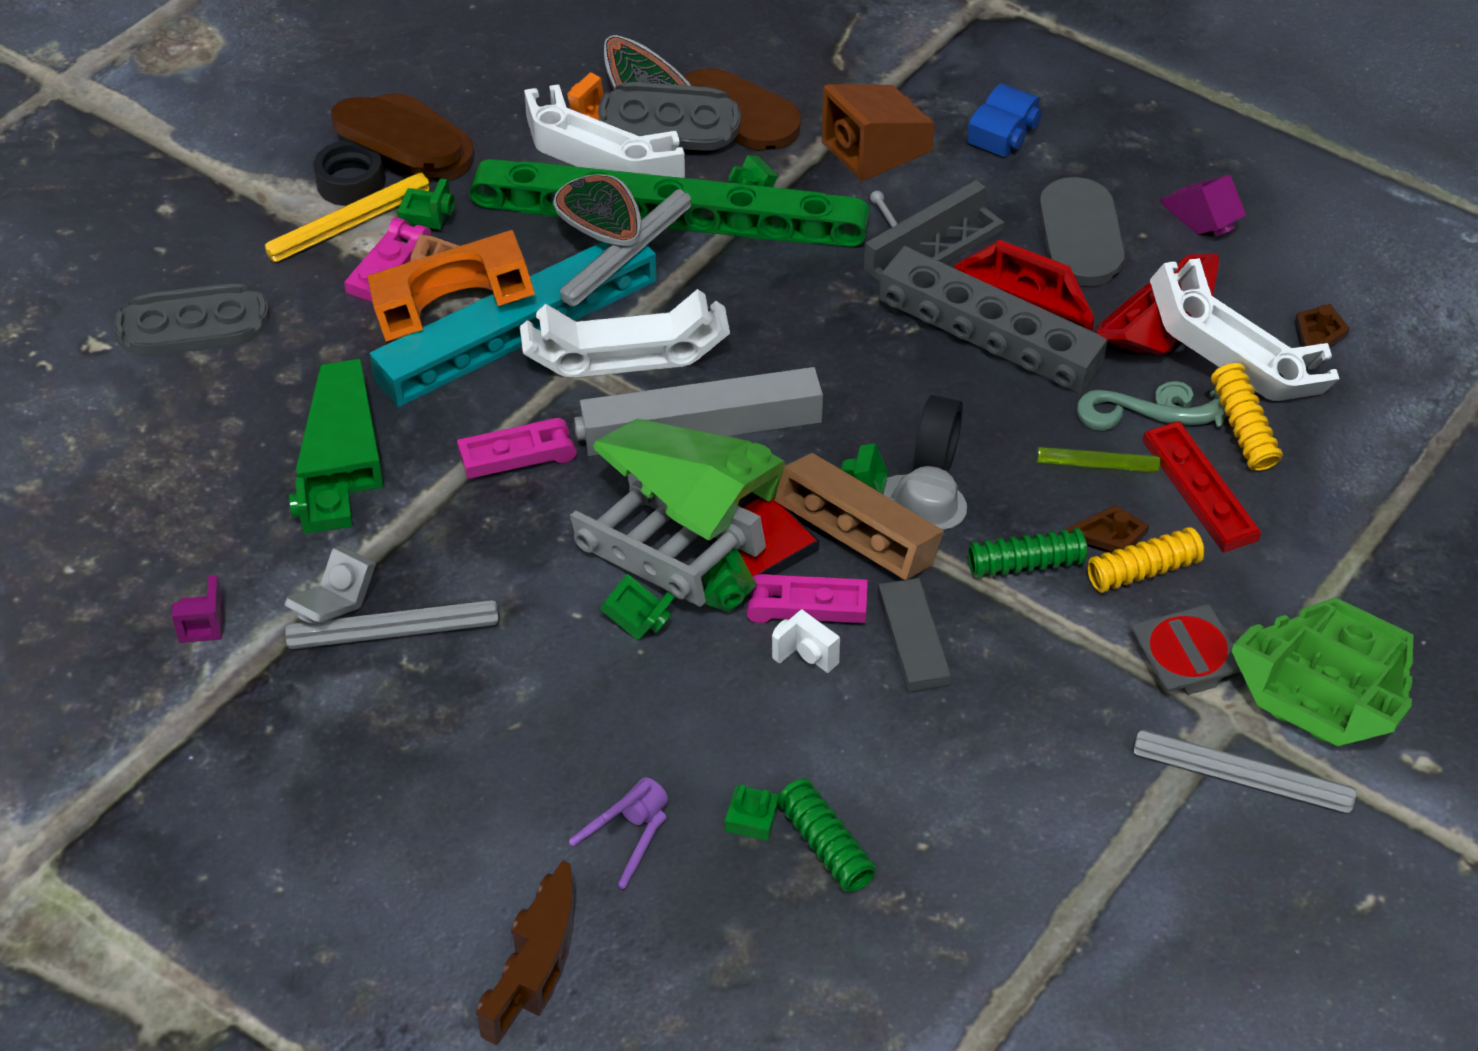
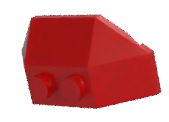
M998 240L956 263L953 267L1093 331L1094 315L1068 265Z
M1217 253L1188 254L1179 260V264H1177L1178 270L1174 271V274L1178 273L1189 260L1200 258L1211 296H1213L1220 261ZM1150 282L1096 326V333L1108 340L1107 343L1135 353L1162 355L1171 351L1178 341L1166 331Z

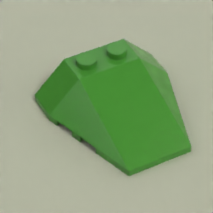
M638 418L596 440L593 445V449L624 477L629 476L631 473L643 483L641 492L648 498H653L654 494L667 505L665 513L669 517L708 541L730 527L739 500L750 492L768 502L774 499L784 466H786L784 460L773 455L771 450L762 444Z
M1336 597L1303 608L1300 616L1292 619L1286 615L1277 617L1272 626L1266 628L1260 624L1251 626L1234 643L1231 650L1257 706L1270 712L1273 717L1280 721L1290 722L1310 732L1314 738L1323 742L1342 746L1394 732L1412 707V698H1409V691L1412 686L1410 668L1413 663L1414 635Z

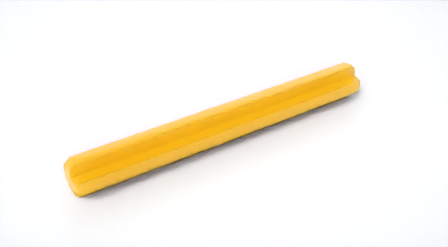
M416 173L268 241L265 244L266 253L272 262L277 263L400 206L408 188L429 191V181L423 173Z

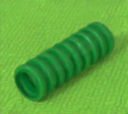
M1073 528L1071 533L1063 529L1057 535L1054 531H1048L1046 536H1043L1041 533H1035L1033 538L1026 534L1022 535L1020 540L1015 536L1009 537L1008 541H1005L1003 538H997L995 543H992L990 540H984L982 545L974 541L970 543L968 548L970 570L976 579H981L983 574H987L988 577H994L996 572H999L1002 576L1007 575L1009 570H1012L1014 574H1018L1024 568L1027 572H1032L1034 567H1037L1039 570H1045L1047 565L1054 569L1058 568L1060 563L1065 567L1071 566L1073 562L1077 565H1083L1087 558L1086 539L1079 528Z
M802 778L788 784L778 796L777 803L780 809L785 811L787 818L800 831L802 838L808 841L809 847L816 851L818 859L823 861L825 868L832 873L834 880L840 882V888L844 892H855L871 882L876 873V864L869 860L866 851L862 850L859 842L853 839L852 833L845 829L844 823L837 818L834 810L829 808L827 801L822 799L821 793L814 788L813 783L809 779Z

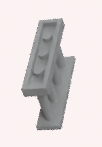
M631 473L628 476L630 492L599 519L594 520L576 510L570 515L575 533V542L583 551L587 553L592 552L670 591L675 597L686 599L700 607L706 602L701 577L734 548L756 557L766 548L761 517L740 506L736 508L730 527L715 536L718 540L689 566L674 559L699 536L686 527H683L658 550L643 544L672 518L665 513L667 505L655 494L653 498H648L641 492L643 483ZM640 504L656 509L627 535L613 529Z

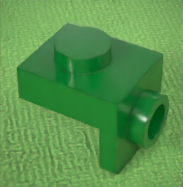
M440 178L434 192L408 188L397 210V217L407 220L409 225H422L440 230L446 216L452 215L455 204L454 194H450L448 179Z
M733 548L702 576L707 586L704 590L706 599L704 604L730 613L757 586L738 549Z
M626 574L599 609L635 639L639 640L649 629L656 634L672 614L666 608L675 596L667 592L659 600L629 574Z

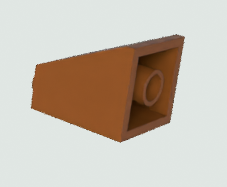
M828 84L823 86L821 142L862 182L932 151L933 134L935 133L932 119L920 111L895 86L874 84Z

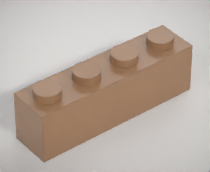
M814 453L784 466L774 499L775 502L904 580H908L933 565L944 530Z

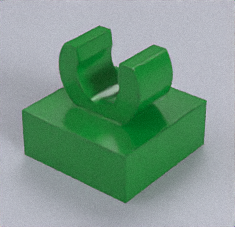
M747 155L742 167H733L728 180L737 184L773 187L778 175L759 156Z
M876 443L861 445L857 460H844L841 463L840 469L884 495L888 470Z
M736 785L724 821L725 832L769 841L779 808L777 800L780 794L771 793L765 789L761 791L747 788L746 785Z

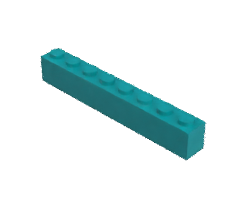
M601 242L530 276L535 295L498 306L495 296L492 294L423 327L422 331L406 335L370 352L373 380L398 408L521 348L520 326L528 320L534 328L541 331L540 320L536 318V313L545 304L576 321L656 282V253L646 245L578 305L571 307L561 300L560 289L612 245Z

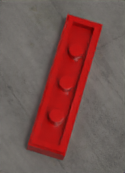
M1180 421L1144 432L1143 443L1223 553L1259 541L1260 529Z

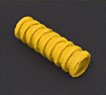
M1229 363L1221 366L1212 374L1211 382L1216 386L1217 395L1221 396V405L1225 407L1226 416L1230 417V426L1234 428L1235 437L1239 438L1238 444L1240 448L1244 449L1243 456L1248 460L1247 465L1249 469L1261 471L1271 468L1281 460L1283 453L1281 449L1277 448V439L1272 437L1274 435L1273 430L1268 426L1269 421L1267 417L1263 416V407L1259 405V398L1254 394L1255 389L1253 385L1249 384L1250 378L1249 375L1245 374V366L1242 363Z
M1187 527L1182 532L1174 531L1171 535H1161L1159 539L1151 538L1147 543L1141 541L1136 546H1126L1124 550L1115 549L1112 554L1106 552L1101 557L1093 556L1088 562V575L1094 588L1100 593H1105L1109 588L1118 589L1121 584L1130 585L1133 580L1140 582L1145 577L1153 578L1156 574H1165L1168 569L1175 571L1180 566L1188 567L1191 563H1200L1204 557L1203 541L1195 529Z

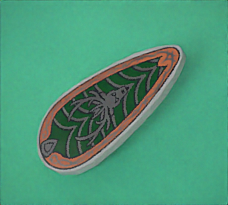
M618 35L609 36L605 40V67L614 90H616L617 85L625 82L691 86L673 66L646 46Z
M604 174L587 175L563 185L555 194L553 204L557 214L568 224L599 241L621 246H630L639 240L642 231V221L638 206L632 193L620 179Z

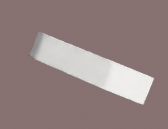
M559 85L549 86L551 105L539 107L536 103V98L539 97L536 88L524 90L526 118L537 150L577 167L685 178L684 151L682 147H679V137L676 131L637 136L566 108Z
M1200 258L1189 260L1175 274L1174 271L1178 270L1177 262L1164 263L1150 279L1166 331L1218 367L1229 363H1242L1246 369L1245 374L1249 375V384L1253 385L1255 391L1272 401H1282L1321 395L1339 380L1336 369L1329 370L1326 374L1309 375L1306 372V366L1308 370L1315 369L1322 361L1331 358L1332 355L1328 343L1290 348L1211 296Z
M698 289L670 313L575 322L545 304L536 313V318L540 320L541 331L534 328L528 320L520 326L523 354L564 377H584L691 365L728 336L730 330L725 306L715 301L710 305L711 311L708 312L706 296Z

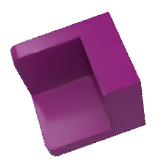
M217 575L208 576L207 596L182 598L178 603H172V619L179 643L222 640L224 600Z

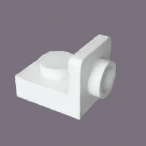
M801 609L789 620L781 621L773 631L772 658L781 663L797 650L806 662L816 664L829 673L839 664L840 637Z

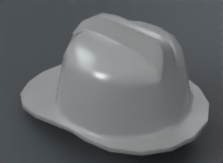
M924 466L917 468L907 475H895L887 478L884 490L886 497L942 530L952 529L959 525L967 514V503L963 494L957 490V483L947 471L941 468Z

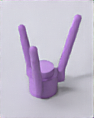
M642 778L620 801L571 837L569 844L576 846L621 812L627 820L635 825H640L643 822L648 823L618 882V888L621 890L625 889L657 828L667 819L666 815L661 811L668 803V796L665 790L651 778Z

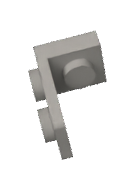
M343 546L334 547L320 586L287 596L284 605L296 611L297 617L301 620L313 624H319L360 609L376 562Z

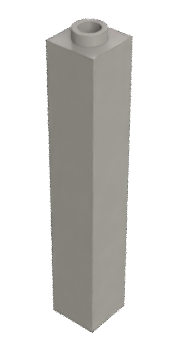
M815 367L584 399L580 400L581 416L574 417L575 434L577 441L584 440L587 456L599 455L593 449L596 440L637 418L722 436L821 423L823 393Z

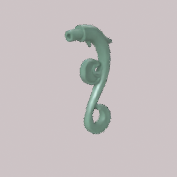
M1177 381L1166 382L1159 386L1155 392V403L1118 392L1098 389L1084 394L1078 401L1077 416L1080 422L1085 427L1096 431L1111 430L1117 426L1123 416V408L1121 406L1159 422L1170 424L1180 421L1185 426L1205 425L1215 421L1216 426L1221 427L1227 417L1224 411L1225 407L1220 402L1221 396L1217 395L1215 389L1210 392L1211 396H1216L1212 401L1201 406L1189 408L1194 395L1192 388L1183 382ZM1105 402L1117 404L1115 410L1110 413H1100L1094 409L1095 405Z

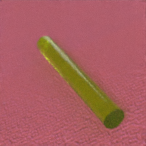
M1038 447L1037 463L1159 473L1160 457Z

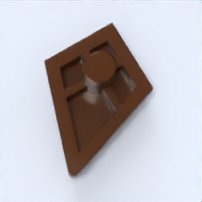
M1331 304L1321 305L1296 314L1295 320L1302 347L1328 343L1330 347L1346 337L1350 330Z
M1114 505L1066 528L1068 533H1071L1073 528H1079L1085 536L1086 544L1114 551L1115 549L1124 550L1128 545H1135L1148 532L1149 525L1131 515L1128 511Z

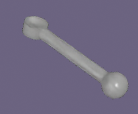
M881 191L872 192L870 195L871 202L878 205L891 228L897 225L896 220L884 203V194Z

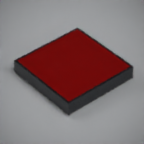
M759 496L741 506L761 517L766 548L756 557L738 549L752 576L759 574L776 575L819 550V540L787 508L775 502L774 499L768 502ZM714 537L708 543L712 545L718 539Z

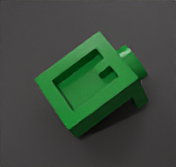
M304 477L295 478L296 493L289 494L292 518H300L303 534L353 527L347 486L306 492Z

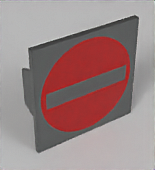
M1210 604L1131 625V629L1166 692L1185 688L1187 694L1191 695L1216 688L1223 677L1241 672L1231 651L1233 643Z

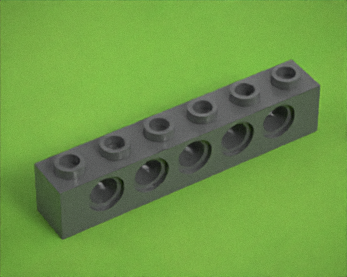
M907 246L900 250L881 273L879 300L1075 392L1082 394L1103 365L1108 340L1099 334Z

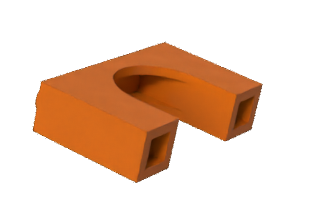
M513 230L367 275L373 307L386 342L422 331L421 310L436 298L457 290L474 287L490 289L494 293L498 306L535 295L525 260Z

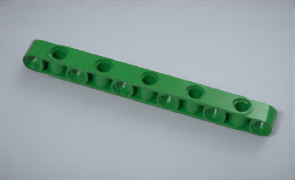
M486 159L480 162L469 191L471 200L480 207L560 217L554 208L553 201L555 194L563 185L583 176L604 174L614 176L624 182L638 206L641 220L676 190L681 189L684 193H688L691 196V207L666 229L855 247L864 241L870 215L867 203L855 197L828 195L813 191Z

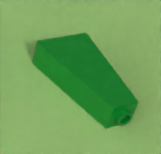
M360 359L322 364L320 366L296 467L298 478L304 477L306 492L347 486L348 493L350 494L383 488L379 457Z

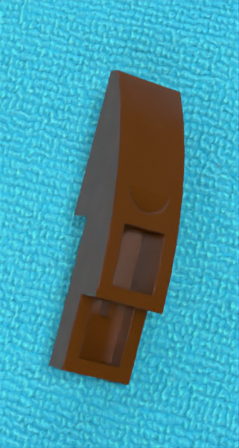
M562 860L552 875L547 874L542 879L537 889L536 898L528 910L522 909L516 916L511 929L514 937L515 952L506 961L502 971V978L493 990L488 989L482 995L477 1005L476 1015L478 1016L481 1038L495 1045L499 1044L522 1009L540 1016L562 975L570 950L575 910L571 864Z

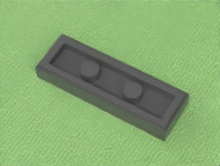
M914 578L878 584V597L908 692L950 685L951 674L920 579Z

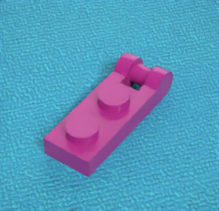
M394 217L389 224L387 233L344 282L346 293L372 302L367 275L411 262V254L419 235L431 236L430 228L422 225L413 227L409 225L407 220ZM404 239L409 240L406 244L402 243Z
M561 418L457 440L458 452L467 479L552 460L558 463H567L573 460L577 454L573 441L568 438L570 431L567 423Z
M766 574L753 576L757 586L749 593L752 599L747 604V617L753 622L765 623L771 618L790 619L802 609L817 621L866 623L868 580ZM773 595L782 596L781 598H771Z

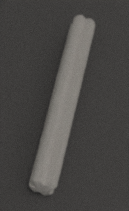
M681 189L673 192L641 220L642 231L639 240L635 244L630 246L612 244L560 289L561 300L571 307L578 305L691 207V196L688 193H684Z
M491 600L330 619L319 624L308 622L296 623L286 626L285 638L289 649H299L492 626L498 623V609L496 602Z
M1147 730L1139 731L1134 744V753L1138 756L1340 812L1350 813L1355 803L1356 789L1354 787Z

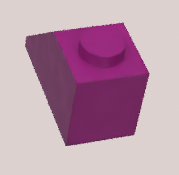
M1230 174L1188 185L1160 199L1167 210L1196 234L1210 231L1213 232L1214 236L1224 234L1235 228L1234 221L1246 216Z

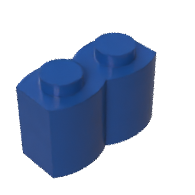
M1000 83L991 92L986 103L982 104L972 116L968 125L967 143L1003 157L1009 156L1014 149L1018 150L1022 146L1027 132L1038 126L1042 116V110L1039 109L1040 97Z

